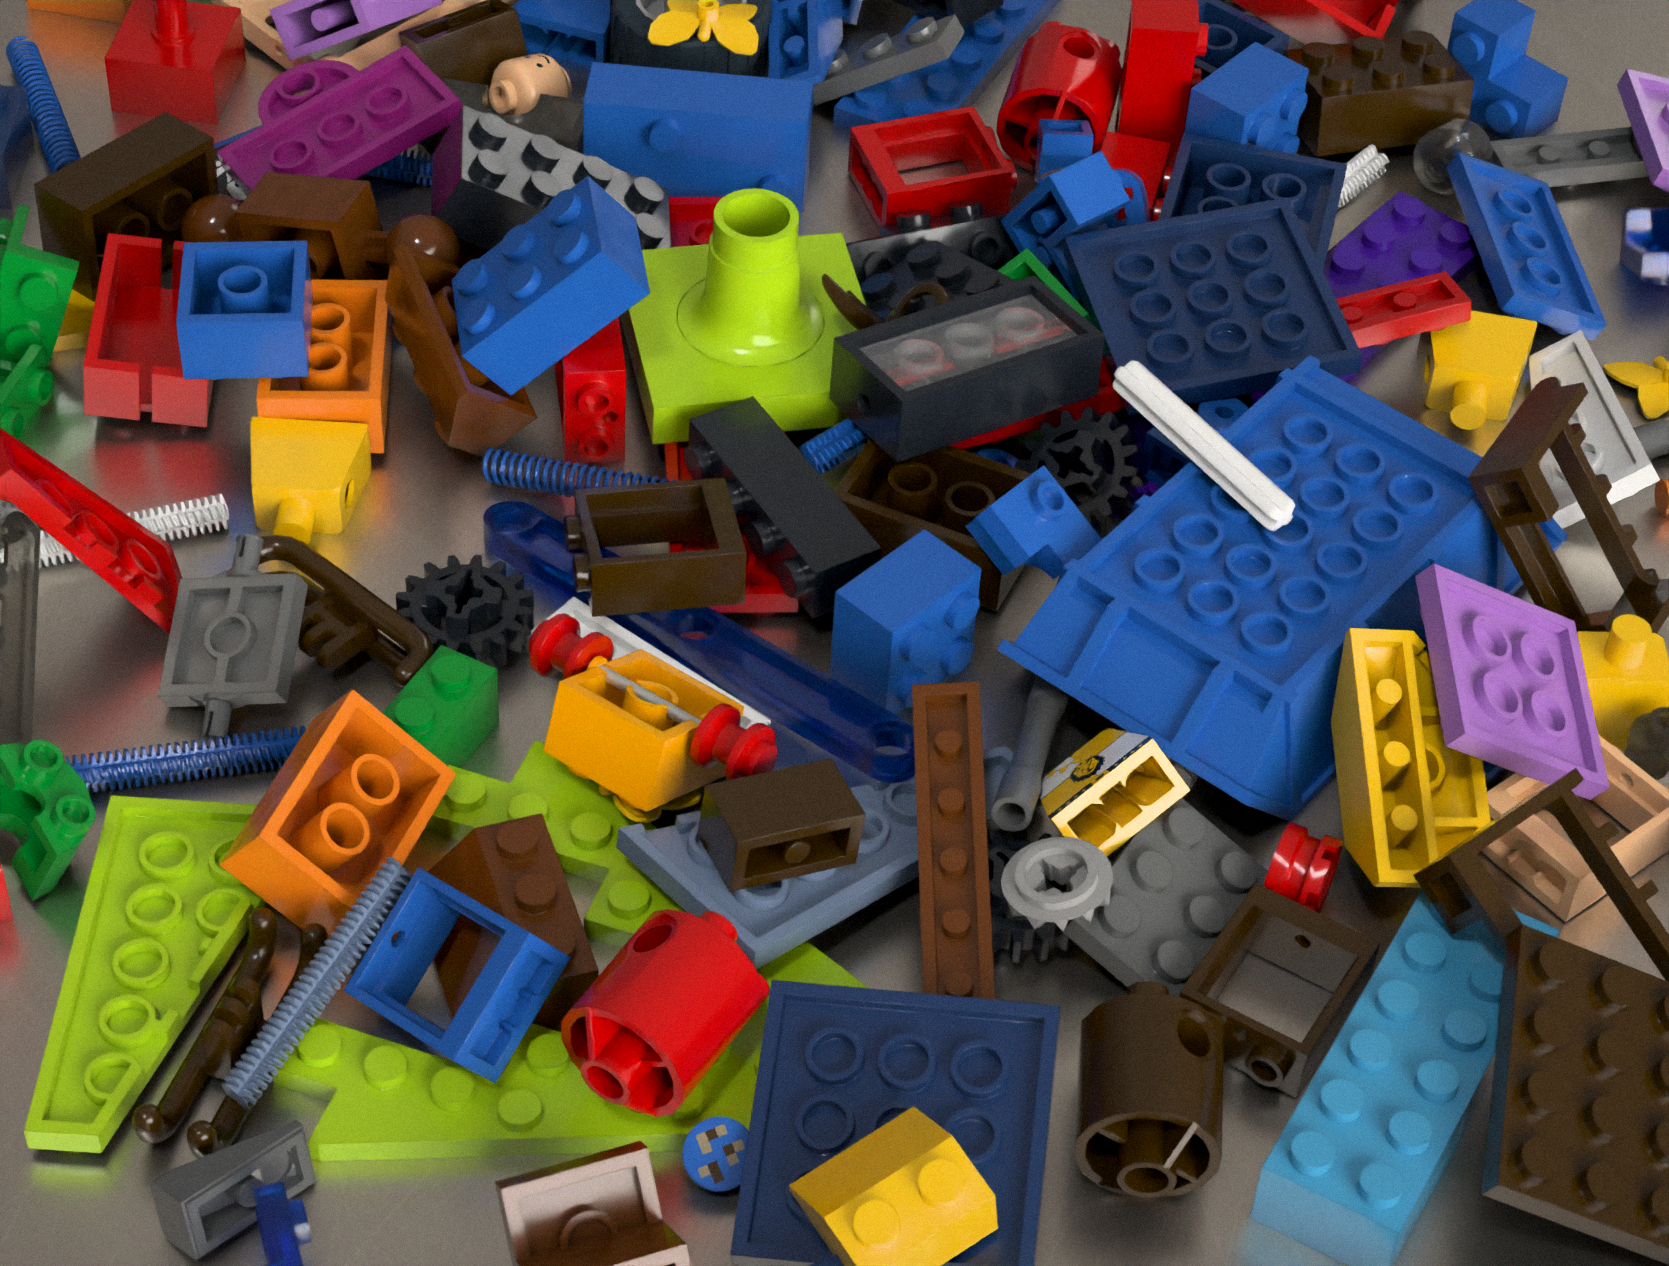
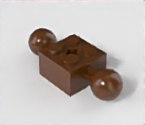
M266 172L242 203L228 195H207L195 201L188 208L181 225L183 242L307 241L311 280H388L392 251L401 243L454 266H458L460 260V244L457 235L449 224L434 215H410L397 222L390 232L383 231L370 182L362 180Z

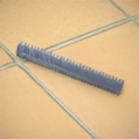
M392 857L385 858L387 863L380 865L382 870L375 872L377 877H371L372 884H366L367 890L360 892L362 897L355 899L357 904L350 906L352 911L345 913L347 918L340 920L342 925L335 927L336 932L330 933L331 939L325 940L326 946L320 947L321 953L314 955L316 960L309 962L311 968L307 967L304 969L306 975L302 974L298 977L301 982L297 981L293 984L295 989L288 991L290 996L283 998L285 1003L279 1004V1010L272 1013L274 1017L268 1018L269 1025L265 1024L262 1026L264 1032L260 1031V1033H257L258 1039H254L251 1042L253 1046L247 1047V1053L241 1055L243 1061L239 1060L236 1062L237 1068L231 1069V1075L224 1078L226 1083L223 1082L221 1084L223 1090L243 1108L251 1110L248 1102L256 1105L257 1099L253 1095L255 1094L259 1098L262 1097L263 1092L258 1090L259 1087L265 1091L267 1090L268 1085L264 1083V1080L272 1083L273 1077L269 1073L271 1072L277 1076L279 1070L274 1068V1066L276 1065L282 1069L284 1063L280 1061V1058L286 1062L288 1061L289 1055L285 1051L293 1054L294 1048L290 1044L292 1043L298 1047L300 1041L295 1037L297 1036L303 1040L305 1034L301 1029L308 1033L310 1026L306 1022L312 1026L314 1025L315 1019L311 1015L319 1018L321 1012L316 1008L324 1011L326 1005L322 1001L329 1004L331 999L327 993L332 997L335 996L336 991L332 986L338 990L340 989L341 983L337 979L343 983L345 982L346 976L342 973L350 975L351 969L347 966L354 969L356 962L353 959L359 962L362 955L358 952L364 955L367 948L363 945L369 948L372 943L371 940H374L377 936L376 933L380 931L381 926H383L391 913L390 911L394 908V904L398 901V896L403 893L412 878L407 869L402 867L396 859Z

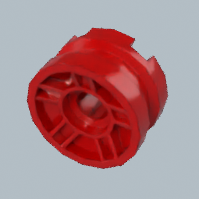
M1289 822L1272 858L1263 886L1320 913L1337 870L1343 848V840L1330 835H1325L1322 839H1318L1309 835L1307 827Z

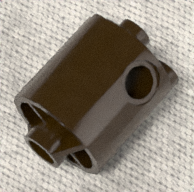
M1141 981L1130 985L1126 995L1115 997L1096 1006L1081 1021L1074 1158L1084 1175L1100 1187L1125 1196L1161 1198L1182 1195L1202 1187L1218 1172L1222 1157L1224 1023L1218 1015L1207 1012L1199 1004L1170 995L1168 988L1161 983Z

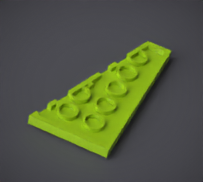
M110 796L24 1129L28 1149L102 1153L248 931L250 914L258 908H263L266 903L265 900L219 865L257 807L256 804Z

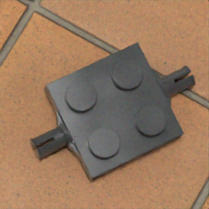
M243 534L237 535L232 568L228 571H223L207 578L180 579L157 697L169 707H205L199 739L203 738L206 745H208L209 737H212L216 745V736H220L224 744V735H228L231 713L235 708H240L247 704L288 702L308 584L298 573L265 574L258 571L264 540L253 534H246V537Z

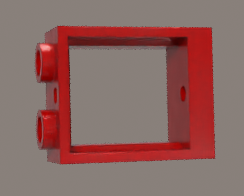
M974 106L850 128L848 173L878 228L879 226L897 223L896 215L900 213L928 210L931 217L949 213L950 204L970 200L982 201V207L1000 213L1009 212L1010 195L1017 187L1015 166L1011 159H1005L997 146L993 129L990 126H985ZM962 160L970 174L905 185L898 171Z
M617 317L554 364L565 463L567 461L572 463L625 460L626 366L619 317Z

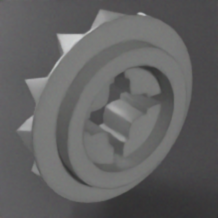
M1072 837L1046 838L1025 846L1008 861L1001 879L1003 897H1005L1012 916H1026L1034 930L1046 922H1054L1064 931L1068 921L1075 918L1091 923L1094 909L1109 905L1110 889L1112 884H1114L1112 866L1107 856L1095 845ZM1044 875L1050 881L1055 880L1060 885L1070 882L1071 891L1062 893L1056 888L1047 890Z

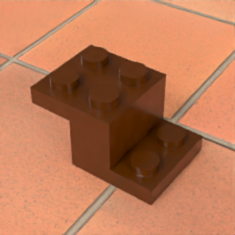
M641 1141L495 1181L513 1266H691L687 1244L663 1221L649 1151Z

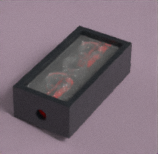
M1031 276L835 337L833 342L829 399L897 463L1097 396L1105 335L1036 276Z

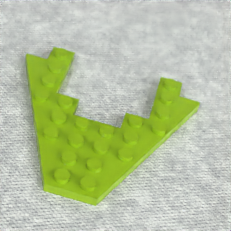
M534 740L511 783L448 765L457 774L424 830L461 841L474 828L542 813L563 872L601 884L583 918V928L587 937L623 948L654 911L672 909L686 912L616 848L618 829L620 827L642 823L646 831L658 828L651 823L635 822L626 817L616 808L612 799L613 795L603 796L599 792L598 783L573 774L569 771L566 764L543 752L545 743ZM808 941L803 942L756 970L767 981L769 988H771L772 980L869 988ZM769 995L672 1115L653 1117L636 1113L600 1098L584 1082L579 1069L571 1061L562 1042L561 1032L531 1023L507 1063L502 1075L494 1083L454 1061L311 1016L315 1019L313 1026L306 1022L310 1026L308 1033L301 1029L305 1034L303 1040L297 1036L295 1037L300 1041L298 1047L292 1043L290 1044L294 1048L293 1054L285 1051L289 1055L288 1061L286 1062L280 1058V1061L284 1063L282 1069L276 1065L274 1066L279 1071L277 1076L272 1074L273 1084L329 1102L308 1140L310 1158L317 1161L593 1154L641 1141L648 1148L649 1152L682 1151L684 1141L692 1128L699 1122L711 1117L732 1118L744 1125L749 1131Z

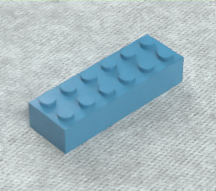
M1423 889L1421 890L1263 1164L1250 1219L1348 1266H1394L1493 1078L1505 954L1482 920L1452 934ZM1514 910L1522 924L1558 938L1559 929Z

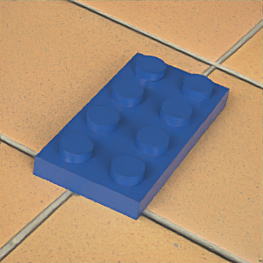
M1458 152L1446 169L1501 311L1510 317L1537 321L1563 335L1573 334L1582 330L1585 338L1594 341L1606 327L1607 323L1548 183Z

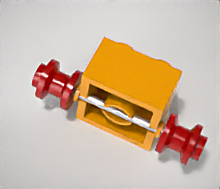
M561 613L550 620L543 621L532 633L528 645L532 670L543 677H552L560 671L563 672V680L559 681L543 752L566 764L569 771L573 774L591 779L614 792L624 804L633 808L643 809L647 812L723 776L728 780L772 771L778 757V749L775 746V732L763 723H755L747 729L740 727L745 707L643 649L612 660V640L600 632H592L584 638L580 637L581 629L579 622L568 614Z

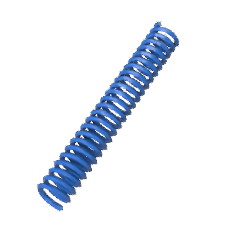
M18 36L8 43L6 55L18 86L26 87L30 118L50 171L53 174L65 167L60 165H65L72 161L75 162L81 156L37 45L27 40L20 41L25 40V36Z
M493 447L486 451L482 461V472L488 483L504 484L514 488L521 487L531 491L538 490L541 493H556L558 496L565 495V497L569 498L574 497V489H582L585 470L587 471V476L583 489L591 488L594 471L595 480L593 488H599L603 473L602 487H608L611 475H613L612 486H618L620 476L622 480L621 486L627 485L629 478L630 485H636L638 479L639 484H645L646 481L648 484L669 482L667 478L660 480L658 476L652 479L648 474L643 477L641 473H637L634 476L630 471L625 474L623 470L616 472L612 468L608 471L606 467H602L599 470L596 465L590 468L589 464L581 466L577 462L573 465L571 461L564 463L561 459L556 462L554 458L547 460L544 456L538 458L537 455L530 457L527 453L521 455L520 452L513 454L512 451L504 452L503 449L496 451ZM492 453L493 457L491 460V470L488 473V459L490 454ZM501 455V460H500V464H499V472H498V474L496 475V469H497V465H498V456ZM509 456V457H510V460H509V463H508V470H507L508 472H507V474H506V476H505V468H506V463H507V457ZM516 458H518V463H517V467H516V475H515V477L513 478V471H514V468H515V460H516ZM526 459L527 463L525 467V475L522 479L524 460ZM533 461H535V467H534V472H533V478H532V480H530V474H531V471H532V463H533ZM542 462H543V463H544V467H543V470H542V478H541V480H540V482H539V474H540L541 464H542ZM552 464L551 477L548 483L549 466ZM559 465H561V471H560V475H559V482H558L557 485H556V477H557L558 467H559ZM569 467L568 482L565 486L566 470ZM578 468L577 482L574 487L573 481L575 477V471Z

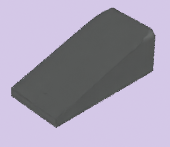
M294 1120L174 1168L150 1182V1188L164 1236L194 1260H197L315 1183L316 1179L303 1124Z

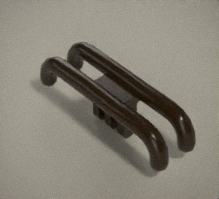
M277 534L261 536L264 540V545L261 550L259 565L272 560L286 561L313 580L311 581L300 575L308 584L298 647L307 656L316 657V662L324 669L332 671L360 651H364L393 673L392 677L395 684L404 688L434 654L431 640L421 628L308 544L292 536ZM280 570V571H273V572H265V574H288V573H295V572H288V571H281V570ZM378 629L382 631L384 634H386L388 637H390L392 640H394L396 643H398L400 646H402L405 650H403L401 647H399L397 644H395L393 641H391L389 638H387L385 635L379 632Z
M258 908L250 914L247 947L241 963L158 1105L145 1103L134 1110L132 1117L133 1127L140 1140L146 1143L159 1144L174 1134L208 1075L225 1080L226 1076L231 1075L230 1070L237 1068L235 1063L239 1060L243 1061L241 1055L247 1053V1047L253 1046L252 1040L258 1039L257 1033H260V1031L264 1032L262 1026L265 1024L269 1025L268 1021L264 1020L259 987L270 967L277 940V921L271 910ZM311 923L302 929L300 935V955L295 973L274 1011L279 1010V1004L285 1003L283 1000L285 996H290L288 991L295 989L293 984L297 981L301 982L298 977L302 974L306 975L304 969L307 967L311 968L309 962L316 960L314 955L321 953L320 947L326 946L325 940H328L329 937L324 926L318 923ZM226 1094L211 1122L199 1120L193 1122L188 1127L187 1142L194 1157L199 1159L229 1147L235 1140L251 1110L243 1108L236 1100ZM248 1102L249 1108L252 1109L254 1105Z

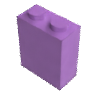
M293 0L269 9L289 61L443 3L442 0Z

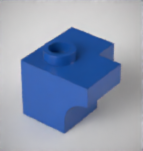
M1044 465L991 504L965 526L1004 577L1019 566L1031 565L1043 570L1054 580L1060 575L1066 563L1072 558L1079 561L1102 540Z

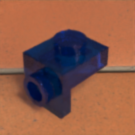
M1629 207L1624 210L1619 262L1639 275L1641 281L1647 284L1669 285V207Z
M284 1181L253 1188L252 1201L267 1265L264 1266H303L299 1245L310 1243L312 1240L302 1198L288 1201Z

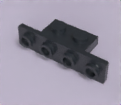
M970 200L950 204L949 213L931 217L928 210L900 213L896 215L897 223L879 226L880 237L848 242L846 244L859 285L861 286L869 277L885 273L905 260L909 251L916 246L930 243L933 240L998 271L1020 254L1001 222L1009 212L1000 213L982 207V201Z

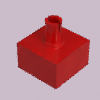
M133 0L104 58L112 112L157 117L167 112L180 120L218 125L246 62L241 8L188 2L186 0Z

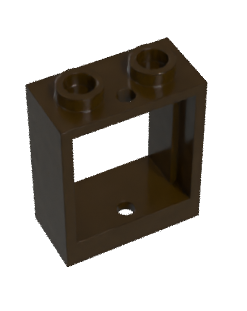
M725 478L574 489L575 515L564 516L565 545L567 554L574 553L572 555V570L575 591L587 592L592 617L745 604L747 552ZM689 540H701L704 550L603 559L600 548Z
M1255 882L1181 989L1179 997L1199 1004L1207 1012L1214 1013L1222 1019L1224 1023L1223 1062L1249 1074L1260 1084L1275 1087L1297 1098L1342 1029L1373 973L1380 942ZM1301 935L1307 937L1310 941L1305 940ZM1249 951L1334 992L1301 1043L1216 1001Z

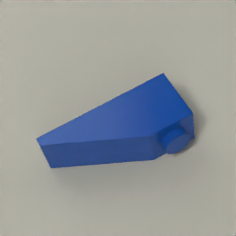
M771 0V19L768 24L769 78L814 82V84L824 81L843 40L841 0Z

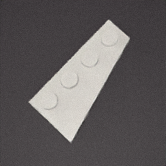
M1582 330L1529 356L1531 391L1537 383L1549 377H1556L1561 387L1584 382L1589 393L1568 423L1569 425L1573 423L1581 424L1586 438L1580 446L1595 475H1607L1612 489L1606 497L1611 505L1636 494L1639 490L1660 480ZM1549 448L1540 460V469L1559 504V508L1552 517L1564 529L1586 517Z

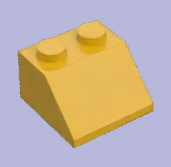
M914 1106L788 1185L795 1200L834 1256L838 1255L843 1266H941L998 1229L996 1196L954 1137Z

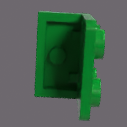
M18 203L14 220L1 217L0 359L18 363L30 345L36 344L45 347L49 367L80 261L20 244L30 207Z

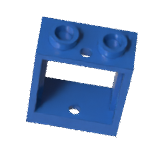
M418 867L343 991L452 1061L496 1083L571 957ZM463 914L502 938L448 1028L444 1030L406 1006L459 916ZM398 931L397 938L391 942L392 936Z

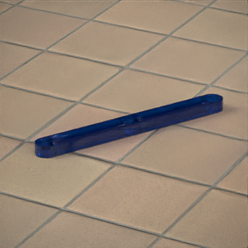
M521 501L499 502L491 505L485 511L483 516L484 545L491 554L569 600L575 597L590 606L587 592L575 591L572 570V555L574 553L567 554L563 523L532 505ZM514 527L522 528L523 530L510 532L499 529ZM605 547L600 548L602 559L620 557ZM701 607L606 616L725 692L871 778L881 782L896 783L906 781L915 776L914 725L713 609ZM693 632L708 635V637L691 639L680 635ZM892 746L902 748L907 752L899 755H889L878 752L876 749Z

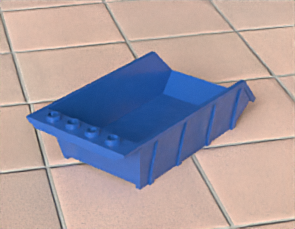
M1311 355L1305 358L1293 370L1286 368L1277 377L1274 387L1227 429L1221 426L1216 430L1294 501L1293 518L1287 525H1282L1276 531L1267 530L1191 460L1152 496L1149 497L1144 494L1137 500L1131 514L1079 561L1072 558L1062 568L1056 587L1015 642L1003 639L997 649L1126 731L1150 736L1166 756L1243 804L1292 821L1337 775L1331 716L1345 633L1349 628L1414 631L1426 645L1424 650L1429 654L1424 623L1420 614L1421 606L1416 575L1434 563L1510 595H1513L1524 584L1468 480L1469 475L1483 457L1320 368V360ZM1552 517L1550 521L1540 522L1539 524L1555 553L1567 540L1568 535Z

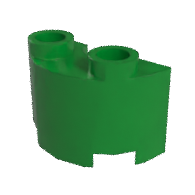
M41 739L32 740L27 744H0V829L14 834L20 842L21 846L18 847L11 864L30 898L34 901L54 890L72 862L96 815L86 783L69 763L64 761L63 753L58 746Z

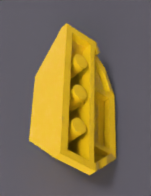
M1349 628L1345 633L1331 716L1344 845L1374 887L1421 888L1413 876L1415 873L1491 822L1483 760L1445 746L1444 735L1440 726L1441 718L1435 684L1430 670V656L1424 650L1426 645L1414 631Z

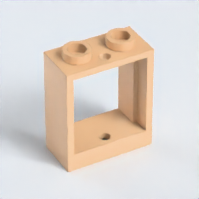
M1599 735L1610 788L1591 800L1631 831L1630 834L1610 848L1628 875L1632 877L1669 851V789L1656 781L1627 758L1617 747L1611 745ZM1515 773L1487 791L1491 822L1525 798L1545 788L1548 784L1519 773ZM1535 814L1481 850L1483 854L1564 922H1567L1607 894L1579 851Z

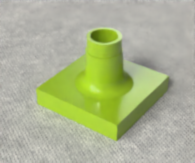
M751 188L729 193L716 204L713 216V232L710 236L709 244L642 250L650 294L620 316L652 444L688 441L689 419L754 396L782 431L833 427L849 418L829 399L833 342L835 337L858 330L835 307L827 295L821 279L826 273L846 292L850 290L865 304L842 232L798 236L799 213L793 202L777 192Z

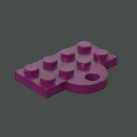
M406 45L360 71L340 61H312L290 68L272 80L262 92L258 102V114L263 126L216 152L223 169L247 195H249L266 172L354 180L452 124L462 107L460 98ZM311 89L302 95L293 96L299 91Z

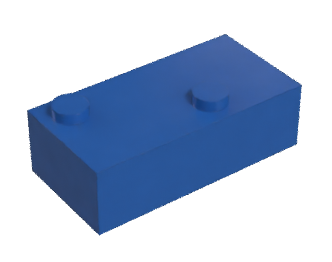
M592 62L583 100L584 155L599 157L609 165L637 177L650 178L660 186L668 189L669 197H724L734 191L757 188L777 192L792 201L798 211H803L809 174L814 82Z

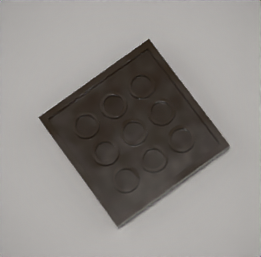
M1521 924L1507 934L1482 1195L1669 1265V982Z

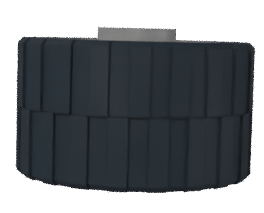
M610 0V63L768 78V24L771 19V0H717L719 6L726 4H752L758 7L754 17L748 20L755 26L759 36L757 52L751 56L734 54L718 44L712 30L710 39L706 42L698 40L697 30L688 40L670 46L651 44L647 38L650 25L660 14L669 11L667 0Z

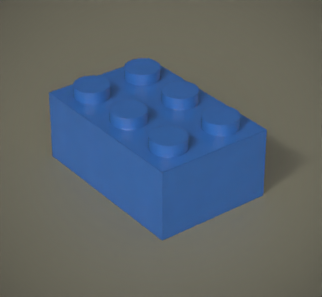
M589 176L585 177L571 189L559 192L545 209L525 224L513 227L499 244L479 259L467 262L460 269L457 276L451 279L461 356L511 396L650 294L636 218Z

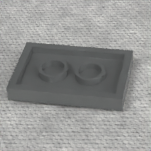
M1180 798L1132 836L1112 861L1114 884H1112L1110 889L1109 905L1096 907L1091 923L1079 918L1069 920L1062 932L1127 987L1136 982L1154 981L1166 986L1170 995L1179 997L1181 989L1255 882L1262 886L1264 885L1268 870L1183 798Z

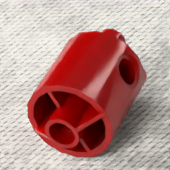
M1058 21L1044 23L1036 34L1028 38L1020 50L998 113L996 129L1002 149L1017 165L1035 174L1039 119L1087 120L1094 135L1092 155L1101 150L1120 89L1122 67L1119 61L1121 55L1119 47L1113 41L1104 39L1085 28L1064 25Z
M672 909L654 911L561 1021V1039L571 1061L579 1069L584 1082L600 1098L623 1106L633 1112L653 1117L674 1114L767 998L770 989L767 981L756 971L753 963L736 943L738 938L737 931L733 924L724 916L714 911H705L700 917L692 913Z

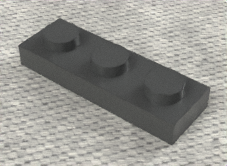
M955 14L937 21L933 17H926L912 24L904 33L890 37L888 33L879 34L866 41L860 49L846 53L844 49H838L824 81L814 84V105L816 106L948 59L965 33Z
M1632 127L1489 141L1485 157L1488 163L1546 182L1549 187L1575 186L1585 183L1649 177Z

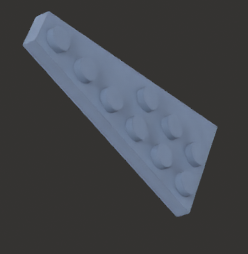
M1006 746L983 750L987 836H989L990 830L1001 829L994 822L991 811L1002 776L1009 769L1014 754ZM895 769L872 774L870 784L850 788L866 814L857 860L855 864L729 892L697 835L701 811L677 815L674 826L646 831L642 823L620 827L618 829L616 848L687 913L700 917L705 911H714L729 920L738 934L736 943L757 970L919 876L915 774L900 777ZM1039 797L1035 809L1042 805Z

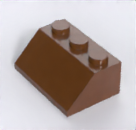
M401 243L392 251L385 301L394 319L392 323L393 332L409 353L415 367L413 378L419 389L430 401L437 417L434 420V425L441 439L452 448H459L484 457L489 448L493 447L496 449L538 417L524 387L511 396L461 356L451 280L457 276L461 268Z
M540 813L474 828L439 860L428 873L571 957L532 1022L533 1024L560 1032L561 1021L599 976V969L544 817ZM463 914L459 916L432 961L451 1021L502 938Z

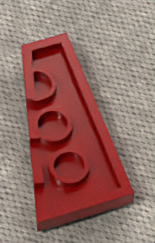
M0 428V499L5 502H12L147 617L170 634L180 579H183L171 545Z

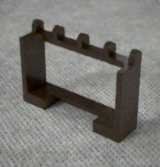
M1556 377L1546 378L1535 385L1469 475L1468 480L1535 605L1575 621L1577 632H1610L1615 618L1631 614L1646 620L1651 626L1652 633L1657 634L1669 616V578L1660 579L1655 569L1649 568L1644 570L1632 547L1638 538L1631 524H1620L1606 497L1612 489L1607 475H1595L1580 446L1586 438L1581 424L1573 423L1569 425L1568 423L1589 392L1584 382L1561 387ZM1549 448L1624 591L1612 610L1586 614L1539 524L1540 522L1550 521L1559 508V504L1538 465Z
M1577 768L1525 798L1413 875L1452 934L1482 920L1505 954L1507 934L1520 926L1522 922L1476 853L1539 810L1544 809L1558 820L1663 978L1669 982V934L1646 902L1658 893L1659 889L1652 879L1636 887L1607 844L1608 840L1619 833L1613 821L1611 820L1597 828L1572 792L1584 780Z

